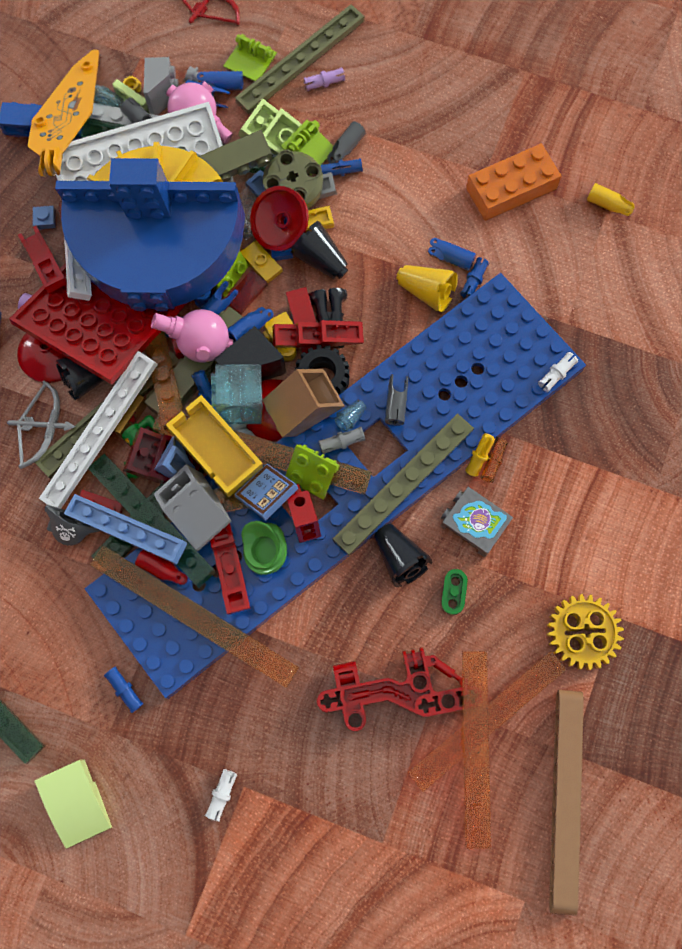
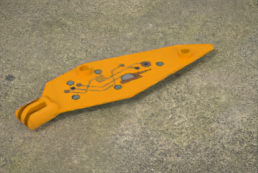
M98 50L90 51L71 68L32 119L28 148L40 156L38 173L41 177H46L47 174L50 177L56 174L60 175L62 154L93 112L99 61Z

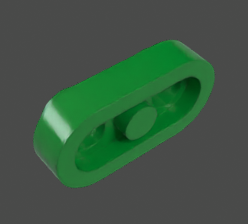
M459 569L450 570L446 574L443 584L441 607L446 614L452 616L459 614L465 606L468 579L466 574ZM457 578L459 585H453L451 579ZM450 600L456 602L455 608H451L448 605Z

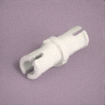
M567 352L557 364L551 366L550 372L538 382L540 388L548 382L543 390L549 392L559 380H563L566 377V373L578 362L577 357L575 356L568 362L573 353Z
M223 769L217 788L213 789L212 792L213 798L205 814L207 818L220 821L226 802L230 801V792L238 775L237 773Z

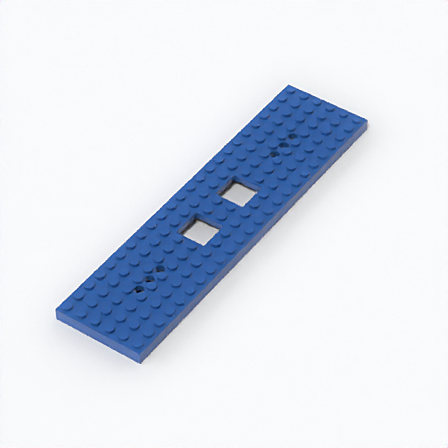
M500 272L339 395L344 404L342 409L298 436L282 438L257 457L263 463V467L268 464L286 476L297 444L302 446L305 444L315 452L319 451L318 455L321 456L323 453L319 440L335 436L338 432L344 433L362 427L363 432H365L379 420L406 450L404 454L374 477L348 446L346 449L342 450L340 448L324 454L325 459L327 457L333 461L336 460L340 467L334 473L327 491L337 506L318 520L321 537L299 543L292 517L282 505L267 520H264L240 502L234 495L235 493L228 498L219 487L213 490L231 519L230 525L237 551L242 554L240 563L251 609L227 615L220 578L212 576V569L217 565L210 541L199 551H196L173 522L161 531L187 543L177 565L174 564L180 572L188 577L184 585L174 581L161 580L136 566L135 561L142 549L137 548L84 589L166 699H170L349 556L333 541V538L457 413L474 430L356 550L373 538L381 527L392 523L469 462L473 456L472 451L476 450L484 433L492 435L494 440L498 439L580 374L586 364ZM567 352L573 353L568 362L575 356L578 362L566 373V377L563 380H559L549 392L543 390L548 382L540 388L538 382L550 372L551 366L557 364ZM473 366H480L483 369V373L479 375L474 374L471 368ZM391 374H393V387L398 392H403L405 378L408 376L405 423L400 426L385 423L388 385ZM462 378L466 381L467 385L460 388L456 386L455 380ZM441 391H446L449 393L450 398L448 400H441L438 394ZM252 521L274 523L282 529L287 544V556L282 567L275 573L259 575L247 566L243 555L241 535L242 529L247 523ZM204 580L206 583L204 590L195 591L193 588L195 581Z

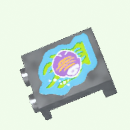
M467 487L464 492L460 490L453 501L456 504L452 510L447 508L440 518L443 520L441 527L444 529L447 527L476 547L480 555L486 557L513 517L470 487Z

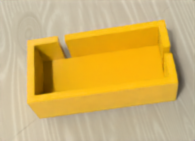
M200 395L185 408L190 418L186 419L185 414L181 411L166 426L169 432L208 476L214 479L216 485L229 498L263 468V463L206 399Z

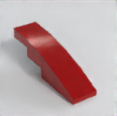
M321 320L319 323L297 322L296 324H274L272 326L274 347L299 348L316 347L318 345L326 347L364 343L362 322Z

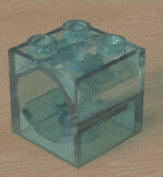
M261 364L215 365V373H211V398L214 410L228 425L261 424Z

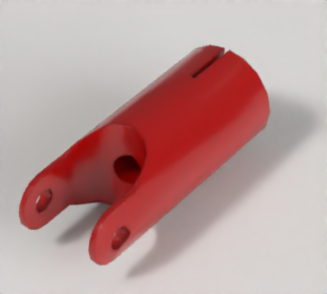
M145 550L139 553L135 561L136 566L161 580L174 581L180 585H184L188 580L187 575L180 572L172 562Z

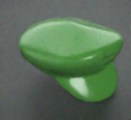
M262 521L247 523L241 533L243 555L247 566L259 575L275 573L282 567L287 556V544L282 529L274 523H264Z

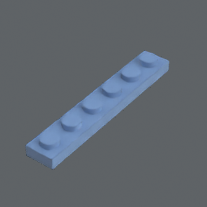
M74 494L64 512L66 516L176 565L187 546V543L179 538Z

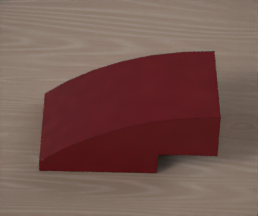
M140 427L135 434L123 471L153 482L165 484L170 478L154 469L172 436L167 434L161 435ZM185 450L189 461L199 471L200 465Z

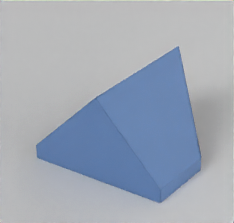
M172 436L154 470L171 479L186 464L194 469L196 467L189 461L183 446Z

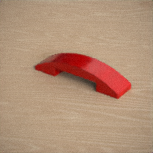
M229 523L210 540L227 615L251 609L236 543Z

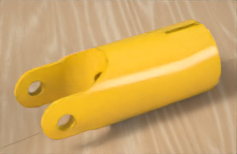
M597 183L594 184L587 198V201L625 216L631 215L635 208L634 203L626 200L621 194Z

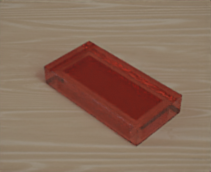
M251 270L232 290H238V295L229 306L241 315L267 287V281Z

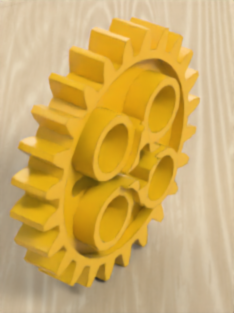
M580 594L577 601L574 596L569 597V603L566 600L561 602L563 608L559 606L554 608L557 615L551 614L549 616L554 621V623L547 624V627L553 629V631L547 633V636L554 639L549 645H556L557 648L553 652L554 654L562 653L560 661L569 659V667L577 663L578 670H581L584 664L587 670H592L593 664L597 669L601 668V661L605 665L609 664L607 656L615 658L616 654L613 650L621 649L616 643L624 640L623 637L618 635V632L623 631L624 628L617 627L616 625L621 619L613 618L617 612L616 610L608 611L610 603L601 605L602 598H598L594 602L592 595H589L585 600L583 594ZM591 614L599 617L600 623L598 626L592 624L590 620ZM569 615L576 618V627L568 624L567 617ZM583 628L586 631L605 630V633H591L587 636L583 633L565 635V631H580ZM594 637L602 640L603 646L601 649L594 646ZM572 638L578 640L580 644L578 651L570 646Z

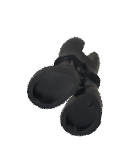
M330 288L328 290L332 312H327L326 290L319 289L308 294L311 305L316 306V319L318 323L321 320L343 321L342 302L346 301L348 296L346 289ZM345 345L338 346V349L344 348Z

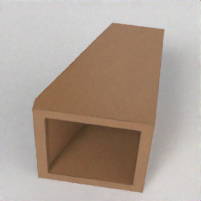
M297 369L262 400L282 438L298 436L344 407L341 398L324 369Z

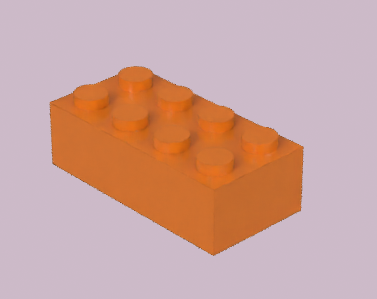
M541 143L470 174L466 189L484 221H487L556 190L562 175Z

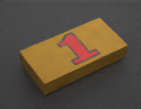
M139 394L114 429L120 438H122L123 432L128 427L136 424L147 407L145 398Z

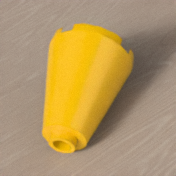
M405 265L398 270L396 279L398 284L434 310L443 312L452 300L449 297L451 291L455 292L458 274L452 270Z

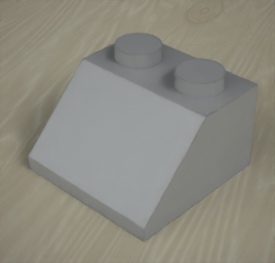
M169 57L145 58L144 96L150 114L159 115L166 109L169 97L166 95L167 90L172 85L175 87L179 86L178 79H175V66H171Z

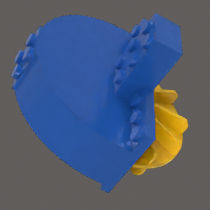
M154 142L153 146L134 149L123 154L120 150L117 151L118 156L111 158V161L105 164L94 176L89 174L87 177L88 181H56L55 189L62 199V230L69 250L86 275L102 292L121 303L129 305L133 310L145 311L146 309H155L156 311L165 312L168 309H175V306L199 298L224 278L239 253L243 239L245 213L236 182H223L219 174L192 150L188 152L179 148L160 146L159 142Z

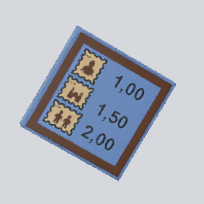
M266 464L234 495L240 502L264 520H267L299 488L296 483Z

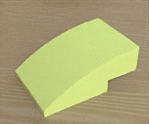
M262 99L239 131L238 136L242 138L262 130L274 158L283 150L281 146L302 124L282 108L278 111L266 100Z
M78 760L34 780L50 820L66 849L112 828L96 782H93L85 760Z

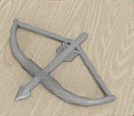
M43 381L42 387L20 419L7 421L8 425L17 426L20 465L18 467L20 469L33 464L43 456L51 440H53L56 428L66 431L76 427L68 421L57 423L60 415L59 395L46 381ZM45 387H48L54 399L49 421L35 422L33 417H26V415ZM33 427L46 428L44 442L40 450L31 459L24 462L21 430L30 431Z

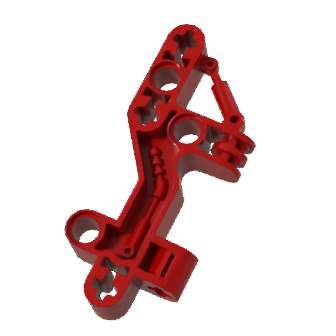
M421 647L419 652L411 650V653L406 654V651H402L406 672V680L403 682L384 678L360 683L356 661L332 665L337 688L321 692L317 697V705L325 713L342 710L346 727L353 732H358L364 728L366 723L365 705L388 701L417 716L430 717L478 706L482 701V693L478 687L468 686L466 678H461L455 674L454 669L439 660L435 655L425 656L424 649ZM422 665L424 672L418 671L414 674L410 673L411 667H414V669L416 670L418 669V666ZM433 666L450 679L453 677L459 681L460 688L435 692L432 689L428 668ZM422 677L426 682L425 688H415L413 685L414 678ZM468 691L476 695V698L472 701L473 703L470 700H463L460 702L462 706L459 707V698L456 692H459V697L467 695ZM340 692V700L343 706L338 707V702L331 703V708L321 705V701L325 699L324 696L329 695L330 699L337 698L335 693ZM444 695H449L453 698L454 704L451 708H445L442 705L441 699ZM433 697H436V705L439 711H436V706L428 708L427 713H424L423 709L419 710L418 705L422 704V700H425L427 704L435 702ZM352 714H358L362 718V724L357 728L349 725L348 719Z

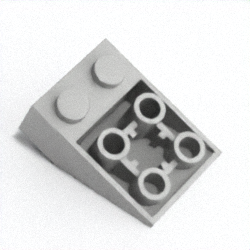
M187 464L154 493L164 513L196 551H199L231 522L203 473Z

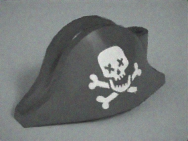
M51 505L45 506V511L50 518L47 530L52 532L54 538L63 545H76L86 535L99 532V530L66 516L64 509Z

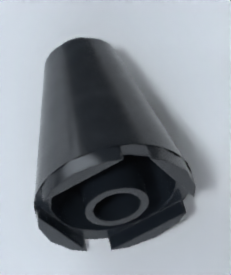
M316 221L309 227L312 231L309 230L306 234L303 233L291 248L292 251L290 253L332 279L337 277L341 279L348 271L346 268L348 263L323 225Z
M68 358L56 360L58 363L56 366L62 382L69 389L71 388L68 393L74 401L104 381Z
M386 524L375 533L374 538L395 587H402L400 583L404 581L407 584L412 583L428 570L426 566L428 562L432 564L430 556L393 524Z

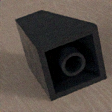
M255 326L214 359L217 366L215 370L219 374L218 378L225 386L229 384L233 390L282 376L286 373L283 355Z

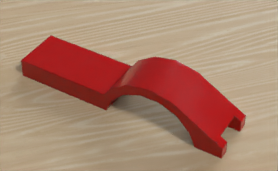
M34 226L33 229L36 234L25 239L22 233H20L18 237L29 254L48 293H51L65 286L67 281L37 226Z

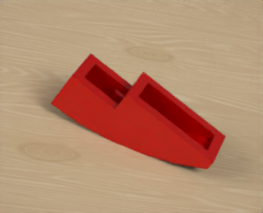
M304 287L286 292L293 324L297 322L316 323L307 288ZM300 347L301 352L307 354L308 349L311 347Z

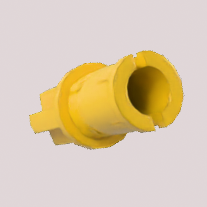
M484 433L476 450L472 451L473 456L465 469L469 475L478 476L484 462L489 459L488 453L495 441L492 435Z

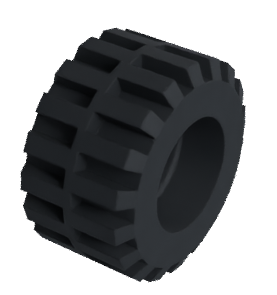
M318 345L315 350L312 347L309 348L307 354L303 352L301 359H297L295 370L328 368L335 374L331 383L338 395L348 388L349 365L345 361V356L343 354L339 355V350L335 348L332 351L330 346H326L324 349L321 348V345Z

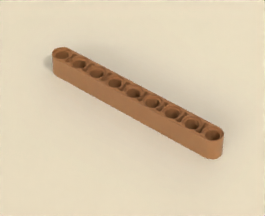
M557 690L555 705L549 909L552 914L577 916L579 899L584 705L583 692Z

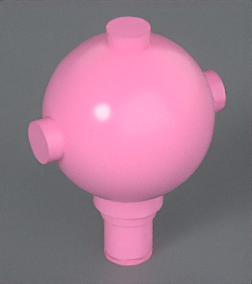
M204 81L202 85L185 83L178 87L170 86L166 92V95L169 97L168 113L209 102L222 144L225 145L229 142L233 133L224 127L220 122L221 119L216 116V102L211 94L214 89Z
M194 310L187 313L183 318L178 316L167 317L155 313L152 319L151 328L166 332L170 338L176 339L181 353L194 362H211L233 344V339L229 338L228 328L224 320L218 314L209 310Z

